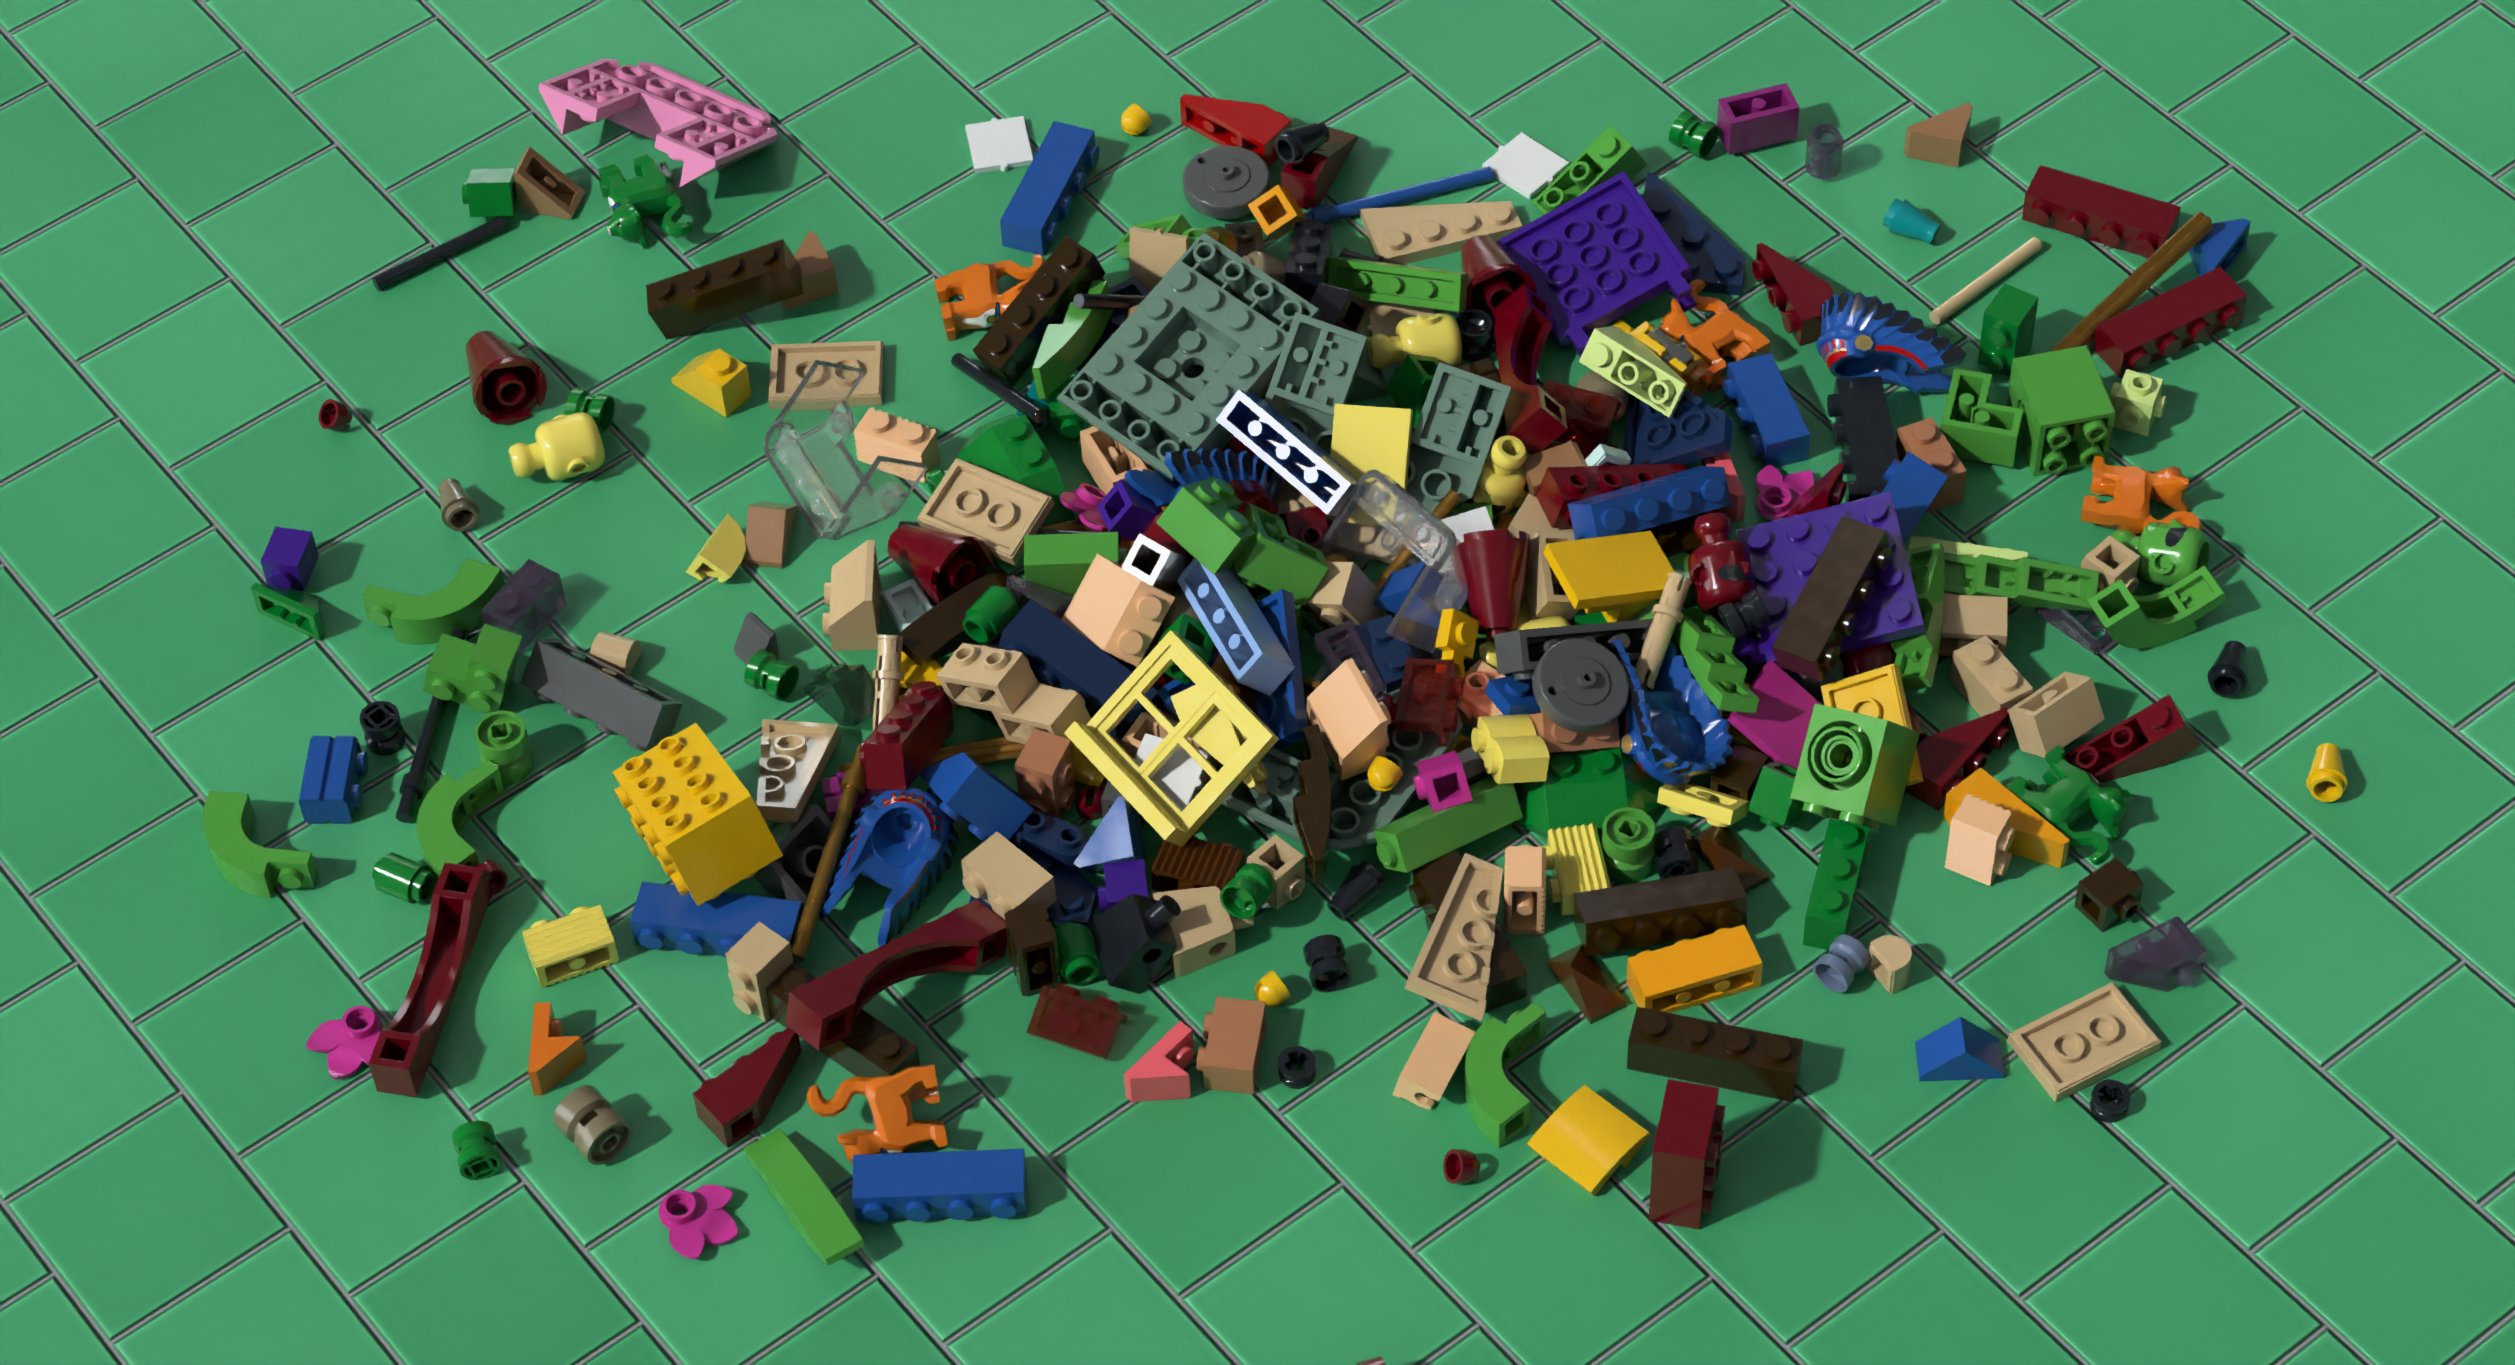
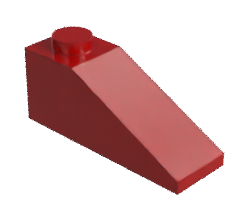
M1187 94L1180 98L1181 124L1221 146H1238L1249 149L1258 154L1268 167L1279 158L1275 149L1276 138L1280 136L1283 130L1292 128L1291 119L1287 118L1283 113L1276 112L1263 104Z

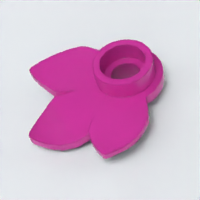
M1767 465L1757 474L1755 486L1759 492L1756 499L1758 513L1762 517L1773 521L1786 518L1795 501L1814 485L1812 471L1807 470L1782 476L1780 471L1774 466Z
M1081 483L1079 488L1074 489L1072 493L1064 491L1061 494L1060 502L1066 508L1078 512L1079 518L1085 526L1097 532H1109L1097 508V505L1106 496L1104 492L1092 485Z
M354 1006L344 1013L342 1019L329 1020L318 1026L307 1040L306 1048L313 1052L328 1054V1070L333 1079L350 1077L361 1068L363 1063L369 1065L368 1063L382 1029L381 1019L374 1010L367 1006ZM366 1026L363 1029L356 1030L359 1027Z
M709 1184L701 1186L692 1193L685 1190H675L667 1194L660 1204L659 1217L661 1223L669 1229V1242L672 1248L683 1257L697 1260L702 1255L705 1244L710 1246L724 1245L738 1237L739 1233L735 1221L723 1210L731 1201L733 1192L725 1187ZM678 1211L687 1212L683 1215H675Z

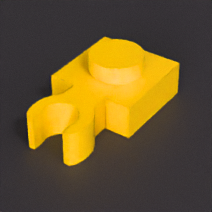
M1442 609L1435 647L1443 652L1441 659L1436 665V677H1449L1448 683H1461L1465 676L1464 660L1473 659L1480 621L1456 609Z

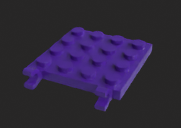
M1624 171L1496 241L1531 274L1536 283L1537 294L1551 306L1553 320L1551 333L1561 348L1572 343L1579 358L1588 343L1589 337L1587 334L1593 332L1594 328L1606 325L1669 289L1672 291L1675 299L1678 300L1684 313L1697 306L1695 299L1691 295L1692 289L1686 282L1687 279L1693 277L1690 267Z
M1891 492L1736 530L1738 541H1742L1748 546L1756 583V592L1764 602L1772 621V625L1759 630L1761 640L1756 641L1752 638H1745L1737 643L1734 642L1735 655L1747 668L1764 661L1768 663L1771 660L1777 664L1772 646L1842 516L1885 530L1890 548L1892 549V558L1885 571L1880 570L1875 580L1874 593L1867 604H1862L1857 614L1856 627L1850 636H1845L1839 647L1840 653L1926 632Z

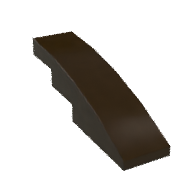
M997 569L953 593L898 633L897 636H903L902 652L920 667L948 655L958 649L962 643H967L970 636L966 633L962 624L966 618L965 613L989 587L999 586L1010 589L1016 595L1018 605L1021 604L1026 592L1002 571Z
M1316 724L1303 727V752L1306 760L1298 762V783L1301 796L1293 797L1294 824L1315 885L1324 884L1330 854L1332 807L1327 754L1319 725Z

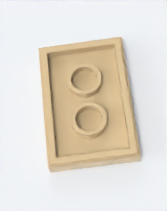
M884 342L772 344L768 397L769 408L882 405Z
M956 458L917 517V521L924 528L976 537L990 547L993 557L1016 566L1024 553V535H1035L1055 503L1052 497Z
M2113 982L2009 1033L2007 1040L2008 1044L2055 1103L2160 1050L2162 1042Z

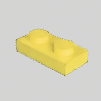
M1689 782L1685 785L1677 786L1665 784L1659 788L1657 803L1670 806V811L1685 816L1695 814L1707 818V823L1717 827H1729L1746 817L1749 801Z

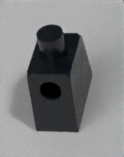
M1131 894L1088 923L1109 986L1140 994L1176 951L1177 942L1170 923L1180 915L1181 909L1172 897L1164 895L1157 901L1138 894Z

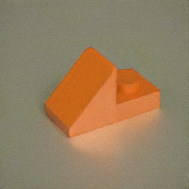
M551 1002L534 1003L528 1074L535 1096L544 1095L582 1065L587 1058L583 1040L580 1036H563L562 1020L555 1019Z

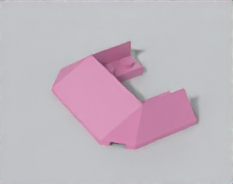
M603 58L539 83L538 90L562 135L592 123L600 122L602 119H608L655 140L654 148L667 153L669 158L676 161H684L680 187L719 171L777 141L778 134L775 128L770 127L771 118L769 113L654 63L638 62V67L633 65L618 66V60Z

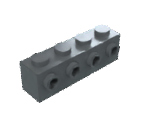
M1653 619L1526 629L1494 634L1498 675L1514 673L1515 681L1532 679L1534 669L1544 653L1557 642L1570 638L1589 639L1600 643L1608 649L1610 648L1611 641L1619 639L1629 655L1631 665L1636 667Z
M559 639L536 640L521 680V684L534 690L533 695L536 698L551 703L556 701L565 706L564 711L567 714L581 719L588 718L596 722L595 727L598 730L611 735L619 734L628 739L627 744L629 746L646 752L650 748L657 746L662 739L671 736L683 704Z

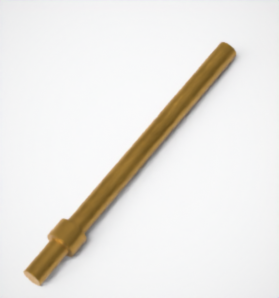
M861 744L857 747L850 770H846L840 785L843 792L791 946L793 960L797 962H803L858 796L863 795L867 784L865 767L861 766L859 760Z

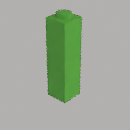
M1489 776L1469 786L1472 801L1433 812L1430 805H1427L1374 830L1378 858L1383 863L1385 869L1407 873L1523 818L1514 784H1498L1492 776Z

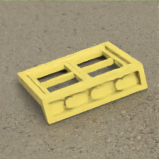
M1171 630L1086 725L1074 721L1064 732L1165 841L1181 847L1185 845L1279 740L1268 726L1176 632ZM1173 662L1204 693L1176 726L1145 695ZM1138 701L1169 733L1141 765L1109 734ZM1216 706L1247 737V740L1219 771L1187 739ZM1180 746L1212 778L1183 811L1152 779Z

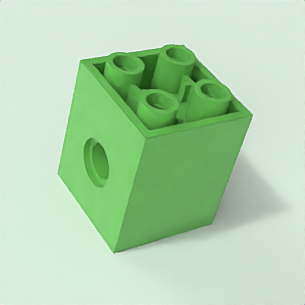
M2087 345L2013 358L2007 406L2024 409L2019 442L2033 476L2057 474L2061 471L2092 467L2095 456L2103 457L2105 463H2107L2115 410L2110 401L2106 382L2099 375Z
M1815 703L1790 798L1803 802V811L1818 814L1825 818L1868 826L1870 829L1879 831L1880 824L1895 827L1920 732L1888 720Z

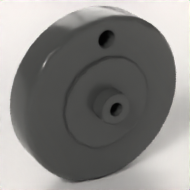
M1217 146L1204 150L1188 162L1183 172V191L1190 206L1201 214L1219 219L1238 218L1252 213L1248 204L1269 191L1271 185L1270 171L1266 162L1255 152L1238 146Z
M1570 638L1552 645L1538 661L1533 673V692L1539 707L1552 722L1568 731L1595 733L1606 729L1621 715L1629 700L1630 686L1623 664L1608 648L1589 639Z

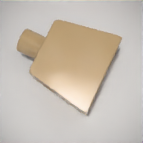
M1216 886L1152 894L1153 899L1157 901L1164 895L1172 897L1181 909L1180 915L1170 923L1177 942L1176 951L1169 958L1175 978L1185 976L1232 956L1236 952L1234 931L1254 926L1253 916L1250 919H1238L1224 909L1220 901L1221 891Z

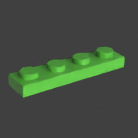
M1343 257L1329 258L1328 285L1349 290L1363 300L1455 312L1466 310L1468 273Z

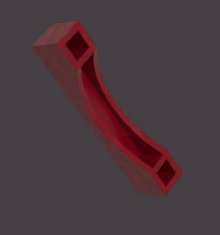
M1524 283L1496 307L1492 314L1500 380L1502 384L1512 387L1503 413L1506 421V435L1520 439L1526 451L1532 455L1544 450L1563 434L1568 427L1565 408L1542 388L1537 386V369L1540 355L1553 327L1551 306Z
M446 862L443 865L432 894L425 941L413 981L398 1012L381 1029L368 1063L377 1092L418 1097L491 899L484 868Z
M977 899L960 908H956L950 913L930 923H925L921 927L899 938H895L869 953L862 954L857 959L832 969L826 974L790 991L785 1024L816 1050L820 1051L850 1036L854 1021L862 1008L875 995L889 986L912 977L930 973L952 971L976 972L1004 958L1007 947L1005 921Z

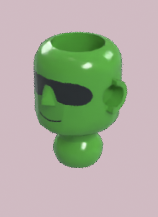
M2172 519L2170 524L2150 522L2144 528L2141 536H2136L2132 531L2125 529L2116 531L2112 536L2140 555L2138 573L2141 579L2151 584L2171 587L2202 566L2208 567L2210 545L2206 534L2200 529L2183 526L2175 519Z

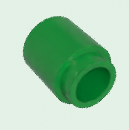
M989 587L966 611V618L962 622L964 630L973 640L979 643L994 640L1019 613L1018 599L1006 587Z
M393 852L380 858L376 862L372 873L377 890L412 904L416 902L425 903L431 897L436 885V875L430 872L428 866Z
M1073 922L1062 924L1055 931L1060 974L1071 985L1087 984L1098 976V967L1100 965L1089 930L1083 924Z

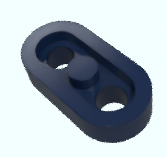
M1036 809L1031 812L1012 836L1013 841L1020 848L1062 866H1075L1073 863L1089 841L1087 833L1082 828Z

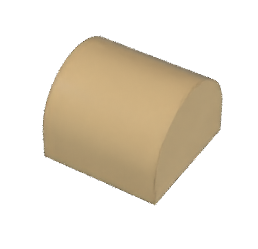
M601 631L594 638L590 656L630 675L642 652V647L639 640Z
M1895 935L1881 936L1870 942L1869 954L1871 959L1867 968L1883 987L1893 995L1902 990L1908 983L1912 949L1906 940Z

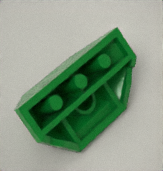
M1011 414L979 426L957 455L958 459H963L970 464L1052 497L1055 504L1041 526L1075 520L1073 510L1066 508L1060 502V496L1066 490L1057 465L1026 414Z
M1620 747L1549 753L1550 759L1546 781L1513 783L1523 818L1515 822L1545 837L1548 836V831L1551 828L1556 830L1559 827L1564 829L1567 826L1572 828L1575 825L1580 827L1583 824L1589 825L1591 823L1596 824L1598 834H1602L1603 822L1614 810L1633 807L1643 810L1650 815L1654 810H1658L1663 806V804L1657 803L1659 788L1662 786L1661 782L1641 771L1633 756L1624 754Z

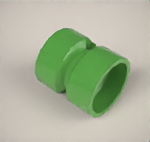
M505 710L491 712L482 717L476 724L474 731L481 764L487 760L493 762L500 770L503 785H511L522 781L530 774L534 764L524 720L518 714Z
M1633 807L1620 808L1612 811L1603 822L1601 848L1608 877L1614 881L1623 884L1636 883L1645 879L1653 868L1655 823L1643 810Z

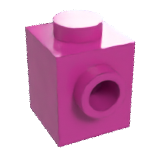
M1455 751L1416 762L1419 775L1413 777V782L1419 800L1426 799L1433 812L1472 801L1462 762Z

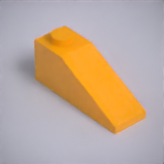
M1981 767L1946 793L1943 818L1949 826H1951L1952 818L1965 795L1972 794L1973 798L1979 797L1981 801L1987 800L1988 804L1994 803L1996 807L2002 806L2003 810L2010 809L2011 820L2009 827L2016 829V832L2007 852L2057 868H2062L2066 864L2070 839Z

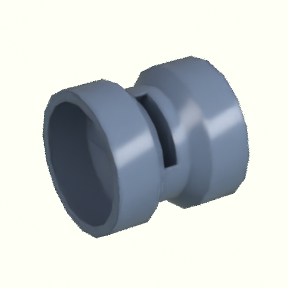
M1842 934L1832 942L1829 947V953L1823 954L1815 962L1813 971L1817 979L1825 987L1834 992L1843 993L1854 982V974L1861 973L1870 963L1871 957L1866 947L1859 940Z

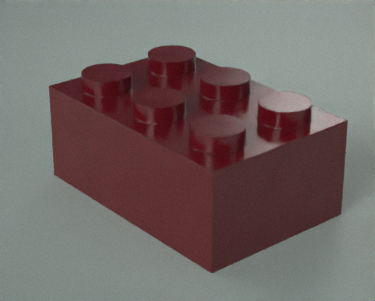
M1671 1079L1667 1080L1653 1147L1649 1221L1700 1230L1703 1213L1711 1214L1715 1189H1713L1715 1178L1718 1179L1722 1153L1720 1152L1724 1133L1722 1128L1726 1106L1718 1105V1087Z

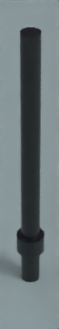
M455 629L451 636L466 641L468 634L462 629ZM432 696L410 771L403 776L399 789L402 796L397 809L396 819L401 822L407 823L411 821L417 800L423 797L427 780L424 778L448 700H441Z

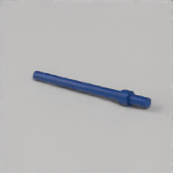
M1488 166L1325 207L1324 204L1310 207L1304 215L1307 220H1318L1323 224H1329L1330 221L1360 214V209L1389 207L1493 180V173Z

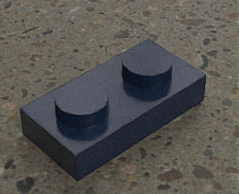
M1391 614L1354 627L1355 638L1386 693L1423 681V669Z

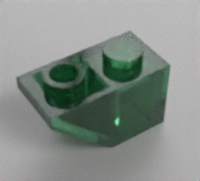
M844 662L835 667L832 663L825 665L811 675L814 680L803 687L807 695L841 727L856 726L873 715L875 683L863 664L848 665Z

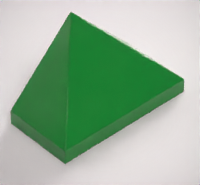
M255 583L251 587L258 613L316 640L321 641L325 637L317 595Z

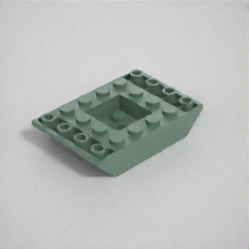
M1203 232L1059 394L1057 400L1170 480H1177L1165 465V452L1179 451L1183 453L1185 448L1195 453L1202 448L1209 453L1215 448L1222 450L1234 435L1216 421L1218 416L1238 389L1256 393L1262 399H1265L1295 312L1318 319L1320 311L1317 307ZM1192 365L1204 367L1202 374L1198 377L1189 378L1184 375L1187 368Z

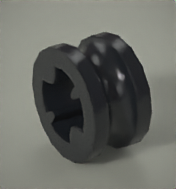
M1293 1046L1285 1049L1278 1058V1076L1280 1081L1292 1089H1301L1310 1085L1316 1076V1060L1313 1053L1302 1046ZM1298 1063V1067H1301L1304 1064V1070L1296 1072V1068H1293L1290 1071V1065Z
M2111 1079L2098 1082L2094 1086L2091 1095L2090 1110L2092 1114L2100 1121L2106 1123H2116L2122 1120L2127 1115L2129 1107V1090L2124 1084ZM2103 1097L2109 1101L2113 1100L2114 1098L2117 1099V1105H2115L2113 1102H2108L2104 1104L2102 1102Z

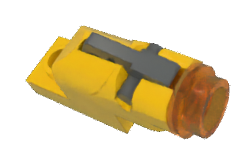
M1621 319L1612 325L1647 345L1688 384L1685 390L1698 396L1709 386L1713 373L1708 369V364L1684 343L1670 338L1648 321L1643 322L1636 329H1633Z

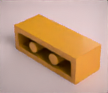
M1740 925L1733 928H1721L1712 934L1692 940L1683 939L1674 945L1654 951L1645 950L1633 957L1627 958L1626 982L1637 1007L1673 1013L1761 987L1763 962L1745 925Z

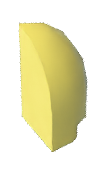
M729 514L725 516L686 570V573L702 581L706 575L718 578L719 583L725 582L735 573L743 560L746 544L745 536L739 524Z

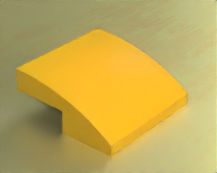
M1583 1085L1556 1109L1527 1142V1145L1595 1197L1619 1165L1624 1168L1628 1165L1651 1134L1589 1087Z

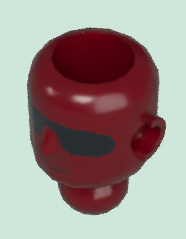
M1725 513L1706 514L1698 517L1694 523V532L1701 540L1702 546L1696 548L1689 555L1688 570L1692 580L1691 586L1695 603L1700 610L1707 613H1718V607L1727 602H1739L1741 604L1743 594L1752 589L1756 590L1748 546L1742 541L1729 539L1732 525Z

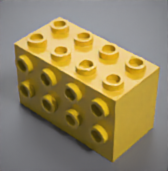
M697 723L692 724L674 736L662 739L657 746L640 756L628 759L621 767L612 772L619 784V787L615 788L614 792L624 809L630 814V821L642 840L644 839L655 859L657 858L666 875L671 878L680 895L683 897L689 893L697 906L717 898L726 889L743 879L752 877L758 870L783 856L751 794Z

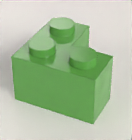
M1954 368L1940 430L1958 458L2013 468L2020 440L2024 409L1989 403L1992 374Z
M1215 477L1183 486L1156 522L1213 575L1230 569L1256 535L1248 526V520L1236 511L1243 502L1234 495L1233 487L1226 481Z
M1248 503L1242 515L1248 520V526L1256 535L1233 564L1237 577L1250 587L1257 588L1260 585L1270 590L1272 594L1281 589L1293 593L1294 602L1305 607L1329 569L1323 552L1289 536L1282 518Z
M485 623L476 644L442 633L427 668L423 691L441 700H451L469 706L481 713L501 710L513 681L522 636Z

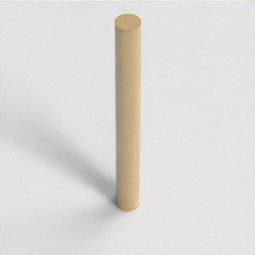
M2032 237L1929 313L1930 320L1935 325L1942 323L2042 249L2041 241L2036 237Z

